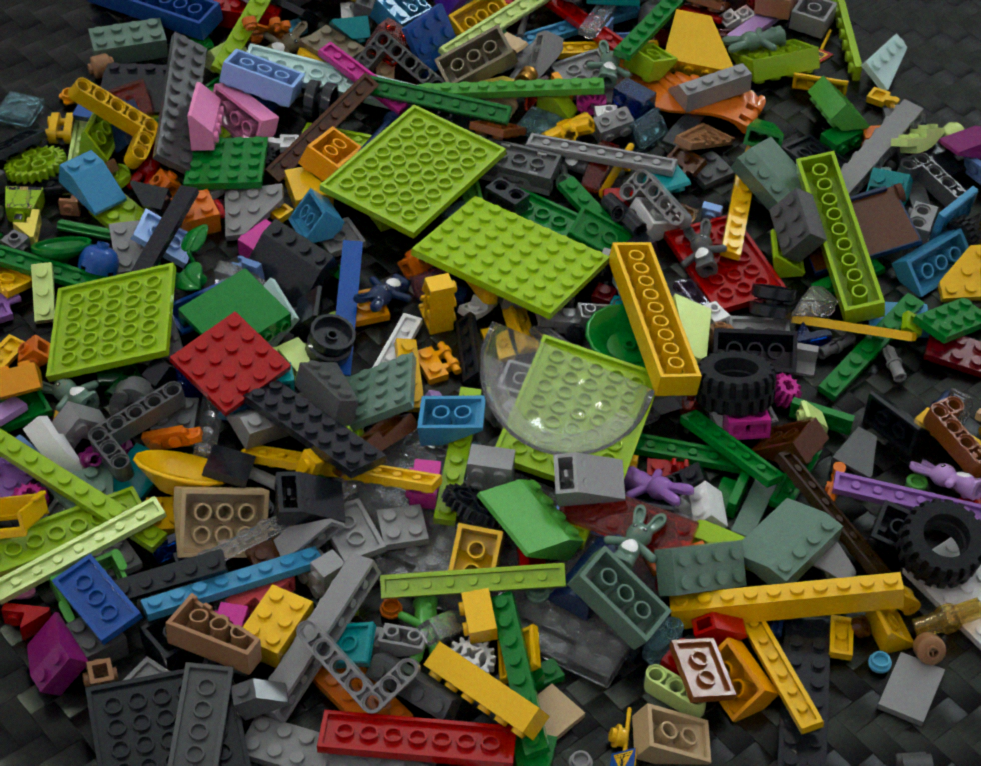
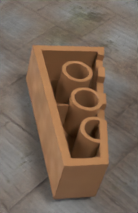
M193 593L187 597L166 622L168 643L222 665L234 667L235 670L248 675L251 674L262 660L261 642L258 637L240 625L232 624L227 616L224 614L219 615L213 611L212 606L208 603H201Z

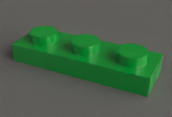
M793 398L789 417L797 419L796 411L799 410L803 399ZM807 401L823 412L828 429L850 435L855 418L854 415Z

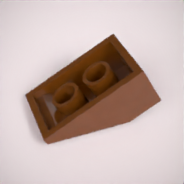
M815 417L771 427L770 438H761L751 450L760 457L776 462L774 458L778 453L792 450L805 466L813 460L812 457L815 453L824 448L823 444L829 437Z

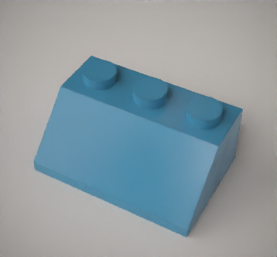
M311 188L288 218L295 231L313 243L334 238L342 230L345 223L330 200Z

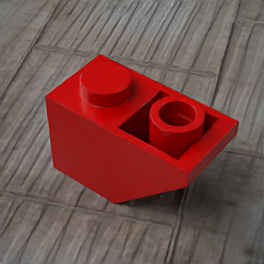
M710 612L691 620L695 638H714L717 647L728 637L735 640H742L748 637L743 618Z

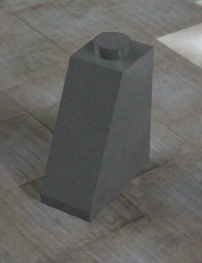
M858 426L832 457L829 471L833 473L832 468L835 462H842L846 465L845 473L871 479L877 436Z

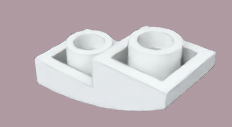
M744 5L736 11L730 8L720 14L719 17H722L721 24L726 29L737 28L756 14L747 5Z
M473 294L471 302L459 305L457 313L464 316L468 312H472L476 315V320L494 309L499 304V300L496 304L488 305L483 303L476 294Z

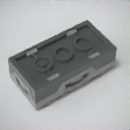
M491 137L488 138L489 141L506 148V155L480 179L493 182L498 177H501L519 188L521 187L547 196L550 195L553 189V181L557 179L560 173V154Z

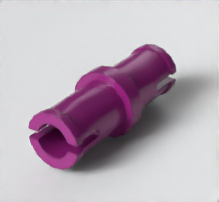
M85 451L77 455L80 459V464L85 468L99 466L102 462V457H98L100 454L97 452Z

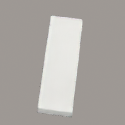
M38 416L23 428L26 435L43 456L71 473L85 469L80 464L79 457L64 434L57 432L48 416Z

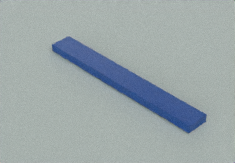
M343 240L336 315L347 319L355 329L357 303L354 302L353 297L359 292L363 242ZM353 347L347 362L340 366L345 377L351 376Z

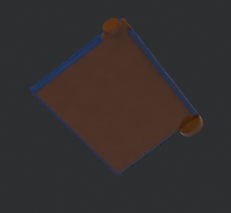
M901 183L894 184L888 188L883 186L850 196L871 260L922 244V239L902 203L906 201V195ZM819 246L806 257L815 277L828 273Z

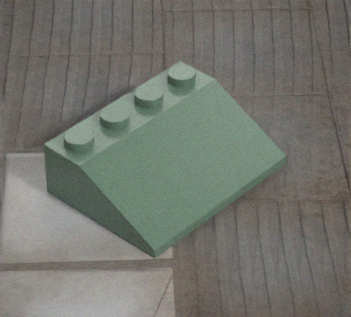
M772 137L748 149L731 166L735 174L768 210L795 188L801 189L796 164Z
M786 498L742 540L744 564L768 585L796 582L839 541L843 525L826 512Z

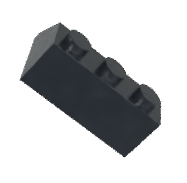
M874 391L869 393L862 420L864 423L909 457H912L927 445L931 432L925 425L915 420L910 414L903 411L882 394Z

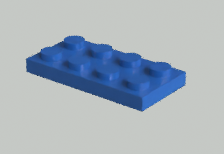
M91 553L52 580L54 586L103 645L143 618L140 611Z

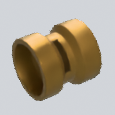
M525 66L515 77L514 81L538 79V72L531 66Z

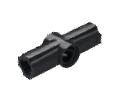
M609 192L603 196L601 206L611 215V219L614 222L620 223L633 237L643 232L646 233L647 224L637 216L635 209L629 208L613 193Z

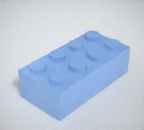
M236 48L223 62L219 82L224 83L227 87L240 89L246 94L259 96L263 100L273 101L279 106L290 107L301 93L305 73Z

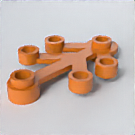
M247 16L241 20L246 31H253L249 38L252 44L261 43L262 39H265L263 37L264 32H269L281 40L283 35L289 33L288 30L291 28L290 21H280V17L271 18L268 26L257 23L255 16Z

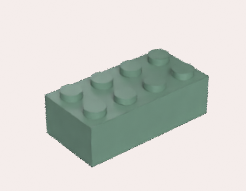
M150 18L148 20L88 29L93 56L106 53L109 57L112 56L114 63L119 64L168 57L167 39L160 18Z
M742 540L654 550L657 557L655 563L659 596H678L747 586Z
M605 545L592 554L567 584L633 650L646 643L672 611Z

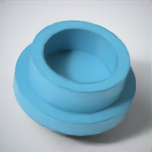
M876 651L870 655L868 665L876 673H886L890 670L892 661L886 652Z

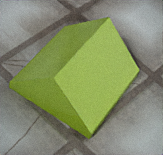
M772 229L770 232L773 269L780 278L803 276L805 274L804 261L802 260L799 263L784 257L776 230Z

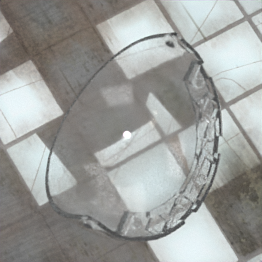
M493 321L481 347L480 381L485 400L491 412L510 435L523 444L552 455L574 452L593 454L614 446L626 438L638 426L656 392L626 377Z

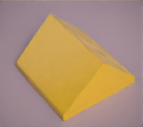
M897 609L893 613L888 610L867 611L865 613V617L871 626V633L880 651L888 654L913 647L914 641Z

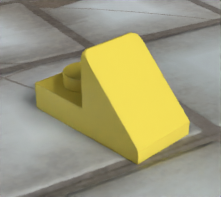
M32 209L26 223L14 222L13 227L18 232L24 233L29 237L30 246L38 242L42 226L40 209Z

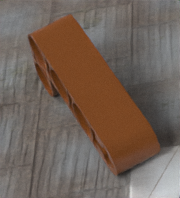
M950 396L932 404L923 419V424L966 473L971 474L974 478H979L981 476V445L958 420L959 415L964 409L963 401L956 396Z

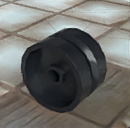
M310 80L308 82L303 100L304 120L315 121L339 98L338 84L326 82L323 86L321 81Z
M753 283L751 294L763 300L750 301L748 312L767 318L792 319L794 308L782 302L795 301L797 290L776 285Z
M321 315L315 318L311 324L306 341V353L311 360L337 362L340 367L350 357L356 331L347 319L339 315Z

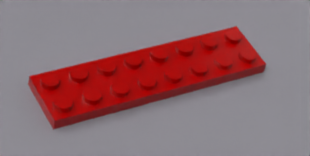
M324 709L317 742V753L464 766H513L517 735L511 731L513 728L511 725L504 727L500 724Z

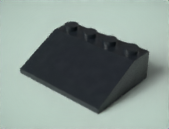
M108 63L103 73L101 88L121 100L125 99L128 101L134 99L139 110L146 115H159L167 64Z
M274 219L263 231L249 259L262 264L265 279L261 284L264 285L269 278L275 279L292 307H297L298 299L315 287L322 286L323 288L340 269L333 255L277 219Z

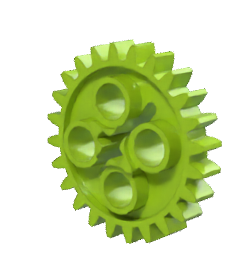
M48 145L43 148L38 146L36 149L30 147V150L16 154V156H11V160H6L7 164H4V171L7 179H11V182L16 181L19 184L23 181V184L27 182L33 184L37 180L38 182H41L42 179L48 180L49 176L55 177V173H59V165L66 162L67 158L64 150H60V147L55 148L51 146L48 148Z

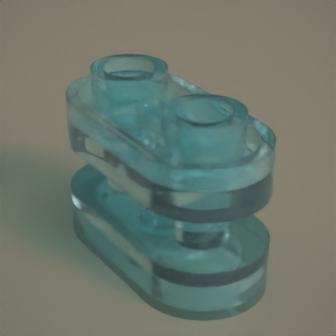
M667 617L651 638L644 643L642 657L647 663H661V659L670 650L669 644L671 640L682 638L684 624L679 618Z

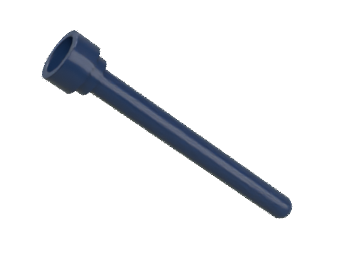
M389 111L383 118L384 123L359 151L393 123L399 115L394 111Z

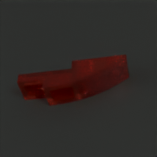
M605 140L598 143V145L617 149L620 147ZM589 162L581 185L589 192L598 193L611 165Z

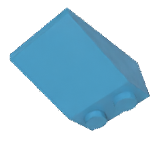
M92 150L59 165V182L94 216L127 200V197L104 161Z
M486 395L422 396L417 426L420 446L445 445L483 431Z

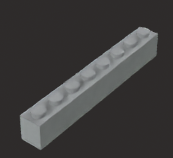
M904 99L899 105L897 104L894 107L890 116L885 117L882 125L873 131L872 136L863 142L860 150L853 153L851 160L842 166L841 173L849 197L859 194L869 182L873 167L881 169L899 148L891 146V139L898 138L899 134L910 133V129H916L917 125L922 122L924 108Z
M351 553L343 563L335 579L332 580L324 596L319 600L311 616L307 618V620L316 621L336 643L381 574L375 561ZM308 624L303 630L304 635L307 638L314 635L312 625ZM298 636L294 638L292 645L286 654L283 655L281 662L268 679L269 681L283 682L287 686L290 705L262 714L280 723L287 721L322 666V663L303 644ZM323 642L320 645V653L324 656L329 654L330 645L327 642Z

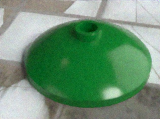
M82 236L57 237L32 244L31 252L37 256L67 264L70 262L69 260L79 257L83 249L91 245L92 242L90 238Z

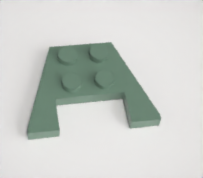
M102 462L99 466H91L72 473L106 495L114 493V477ZM41 483L42 487H46L66 510L78 506Z

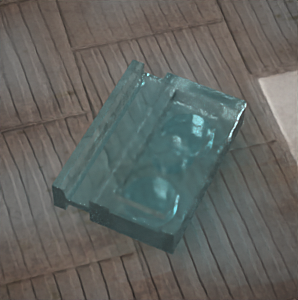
M653 108L630 124V128L634 130L633 135L639 149H645L669 132L662 115L658 112L659 108Z

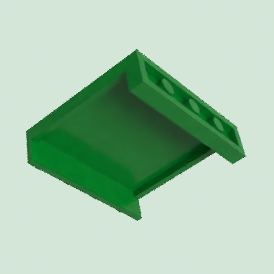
M246 268L178 308L180 323L184 327L189 324L199 335H202L235 311L267 342L291 327V313Z

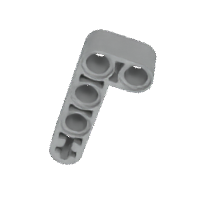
M645 169L637 170L620 188V196L627 202L632 204L635 197L646 196L672 225L680 229L690 227L692 223L691 215L656 176ZM659 189L658 194L654 196L655 191ZM670 202V207L666 209L667 204Z

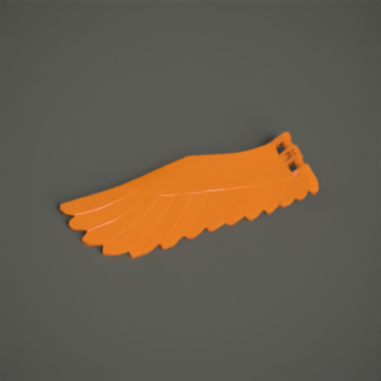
M620 59L619 67L629 71V69L623 66L624 60ZM668 71L661 80L648 83L644 82L640 76L633 74L618 90L625 92L620 100L668 113L685 114V110L669 93L668 88L700 77L694 74L688 76L679 71H676L674 74ZM750 90L687 113L713 116L735 124L743 134H746L747 126L756 118L758 119V116L765 107L766 98L763 95L758 97L755 92Z

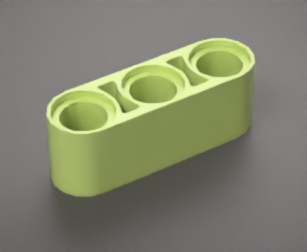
M657 664L650 665L647 668L644 689L648 694L681 713L698 718L704 715L707 702L690 703L680 676Z

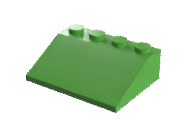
M518 479L480 491L477 494V497L526 557L569 561L584 542L579 536V531L568 523L565 514L553 505V500L543 493L540 484L534 480Z

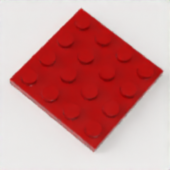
M236 311L170 356V362L225 417L244 404L245 398L243 394L251 392L256 388H262L291 370V364Z

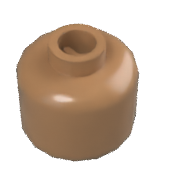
M103 53L90 57V63L87 64L89 74H93L96 79H102L108 63H114L112 56L109 57L108 54Z
M924 632L915 638L913 651L924 664L935 665L944 659L946 645L935 633Z

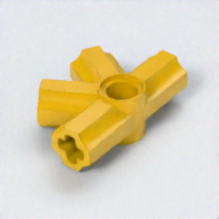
M583 112L573 118L557 122V126L541 133V135L576 141L578 136L595 132L594 119H592L588 112Z

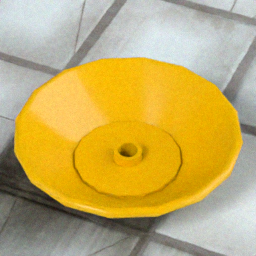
M145 450L136 453L133 458L135 464L160 491L173 496L174 486L221 487L227 484L202 476L207 458L198 455L169 450Z

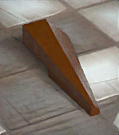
M411 413L400 416L397 414L371 424L372 428L365 432L361 438L378 450L383 451L416 430L418 422ZM337 468L332 470L338 477L345 475Z

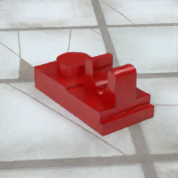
M647 458L646 473L652 476L656 469H661L663 471L662 476L666 477L690 466L689 460L685 459L684 462L676 461V458H673L672 461Z

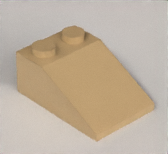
M649 703L632 716L634 748H637L636 759L653 764L709 765L712 763L708 720Z

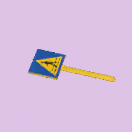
M631 707L627 708L625 724L627 737L623 751L611 754L610 766H636L637 748L628 749Z

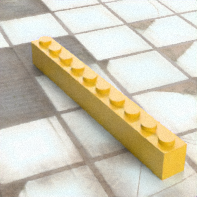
M901 572L721 589L669 596L670 609L672 610V629L693 628L692 619L710 612L743 618L745 623L904 608V586Z

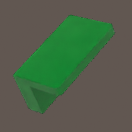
M741 471L737 481L723 477L718 490L722 492L725 512L728 517L734 518L746 492L750 476L746 472Z

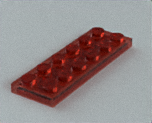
M625 496L626 501L561 506L559 508L565 514L566 520L569 523L604 536L619 534L623 537H626V530L632 524L634 510L637 505L642 504L646 508L644 520L646 525L655 515L664 513L667 517L666 524L652 535L651 542L645 546L653 554H655L654 550L691 545L699 528V522Z

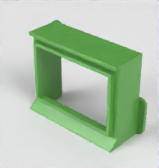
M113 549L95 558L105 571L112 569L117 579L127 577L125 573L127 564L119 549ZM62 571L49 577L50 588H52L57 598L59 608L66 622L70 623L76 620L66 599L52 582L54 578L64 572ZM137 600L131 601L137 607Z

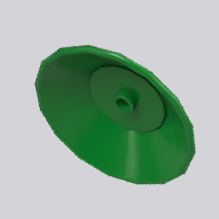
M624 304L609 305L594 312L586 323L585 333L591 349L646 368Z

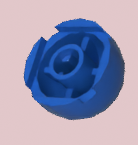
M98 241L97 244H91L83 249L77 266L80 269L81 266L86 267L85 272L108 276V273H113V276H115L119 269V258L115 250L109 247L108 243Z

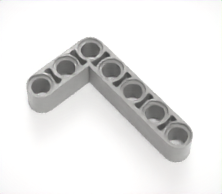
M302 621L297 626L296 633L298 638L367 713L372 714L383 710L420 674L421 668L418 661L413 658H406L399 661L374 685L316 621ZM308 624L314 628V635L310 638H307L303 632ZM323 642H327L330 645V652L326 656L322 655L319 650ZM339 660L345 661L347 665L346 671L342 674L337 672L335 667ZM407 662L414 665L415 670L411 676H407L403 672V665ZM356 677L360 678L363 682V687L360 691H355L351 685L352 680ZM388 679H393L397 683V688L393 693L388 692L385 688V683ZM371 695L379 699V706L376 709H372L368 705V698Z

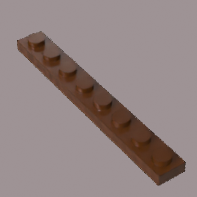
M365 72L285 149L264 172L274 182L279 184L285 179L284 170L293 169L299 165L298 162L307 145L332 126L337 128L378 88L379 84Z

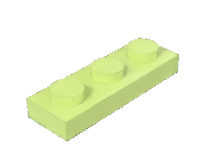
M52 262L31 264L35 323L53 322L56 307Z

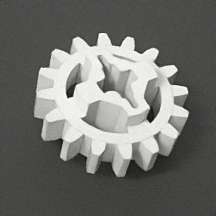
M460 637L459 643L452 642V650L488 674L494 672L496 656L494 655V648H489L488 641L483 644H470L469 637L466 641L463 637Z

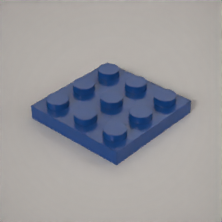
M436 4L402 28L412 54L436 72L439 68L434 59L441 56L438 52L439 47L456 37L443 4ZM428 71L422 73V78L429 76Z

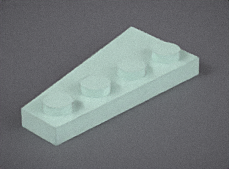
M896 33L861 65L878 88L886 91L889 89L907 50L904 40Z

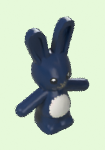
M395 273L383 284L375 276L369 278L370 283L373 285L370 291L355 294L353 297L354 302L358 304L371 302V311L379 312L382 307L388 305L393 299L411 302L412 297L407 294L410 281Z

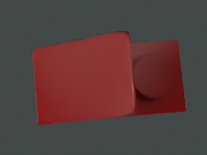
M4 603L2 607L4 623L12 626L20 625L22 640L37 634L51 618L50 607Z

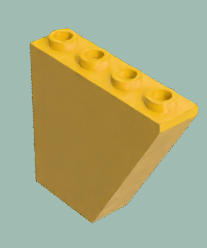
M676 9L665 51L678 58V61L669 71H679L686 75L694 74L703 77L732 67L733 64L712 17Z

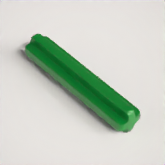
M63 219L57 222V229L60 231L111 240L108 228Z

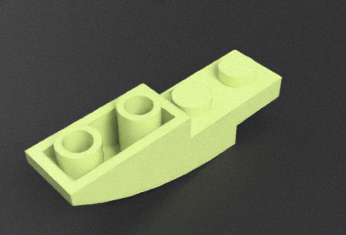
M938 124L917 125L916 129H910V133L899 134L898 138H892L891 146L900 147V153H921L930 149L938 142L939 138L944 134L945 128H938Z

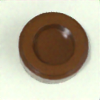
M862 614L853 617L851 625L855 635L860 639L870 636L871 626L868 619Z

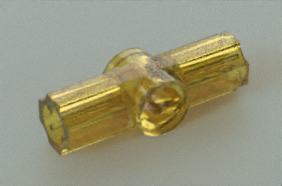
M976 597L956 605L952 603L940 605L934 612L912 619L915 633L917 636L924 632L935 634L940 632L945 634L953 633L959 630L963 624L981 619V602Z

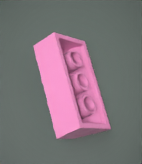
M196 82L187 115L191 151L215 150L216 143H219L221 126H223L225 106H221V99L201 82Z
M224 83L214 84L213 93L221 99V106H225L223 127L234 138L274 136L279 117L250 94H246L240 89L227 87Z

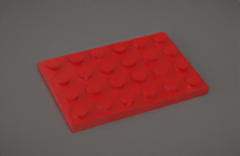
M727 215L709 219L712 224L710 238L713 245H722ZM701 222L690 225L696 234L700 233ZM676 228L664 232L663 238L680 263L693 253L690 248V242L683 233V229ZM746 230L739 261L721 256L720 253H713L718 272L707 278H702L698 275L695 262L684 268L707 303L716 301L727 313L749 307L752 300H763L751 294L753 283L786 287Z

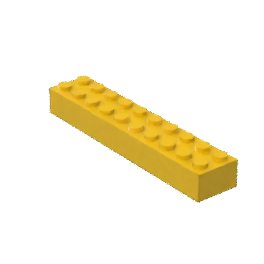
M613 242L608 262L655 395H697L702 375L652 243Z

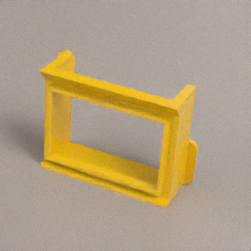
M45 490L35 494L0 497V521L18 519L20 527L1 528L0 539L27 536L28 529L44 515L49 514Z

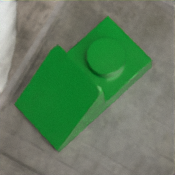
M554 658L542 662L541 668L532 672L537 692L551 684L554 685L564 681L565 677Z

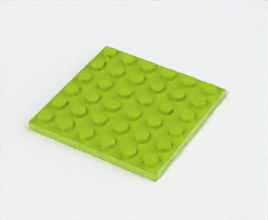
M174 262L58 288L46 372L48 381H57L169 356L176 266Z

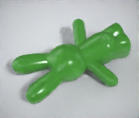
M436 596L416 597L413 601L415 615L412 616L404 611H400L398 618L417 629L430 631L424 650L428 649L430 656L439 643L440 634L438 630L451 628L454 623L451 619L436 621L438 598ZM424 650L421 653L410 655L409 658H413L420 663Z

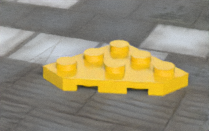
M970 245L939 281L938 289L941 302H952L960 298H966L970 301L981 300V245Z

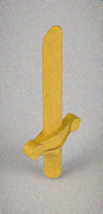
M629 143L624 150L633 151L634 144ZM614 166L599 191L601 199L603 198L602 191L606 188H611L622 167ZM623 168L625 172L631 171V169Z

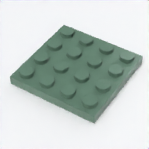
M413 352L402 354L396 359L382 362L373 368L364 369L350 377L346 376L359 402L353 424L342 425L350 426L355 431L414 408L416 357Z

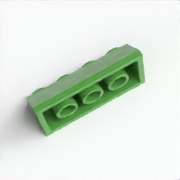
M822 76L808 90V93L812 96L810 100L833 128L837 126L842 131L868 129L870 127L848 98L826 77Z

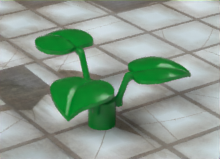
M207 224L190 230L181 242V249L187 252L192 263L188 264L181 273L176 272L175 288L178 290H201V287L207 281V277L202 273V265L199 262H195L192 256V252H197L206 240Z

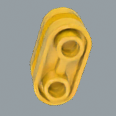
M52 112L51 116H48V129H45L48 137L46 140L49 141V144H58L59 138L64 139V144H71L75 118L72 116L73 113H66V118H61L60 112Z

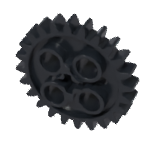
M457 483L446 485L441 498L446 503L445 506L451 508V511L457 512L458 516L465 517L466 521L471 520L475 525L487 526L490 529H493V527L497 530L503 529L477 497L481 490L472 486L466 487L464 484H461V486Z

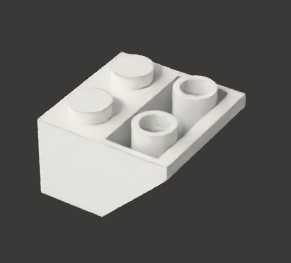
M706 481L694 487L693 495H681L680 505L674 508L676 532L680 538L689 537L695 522L699 519L709 521L723 528L728 527L722 492Z

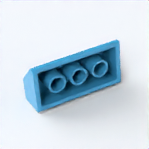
M962 228L949 230L891 264L899 282L918 297H922L938 287L939 281L962 256L969 245Z

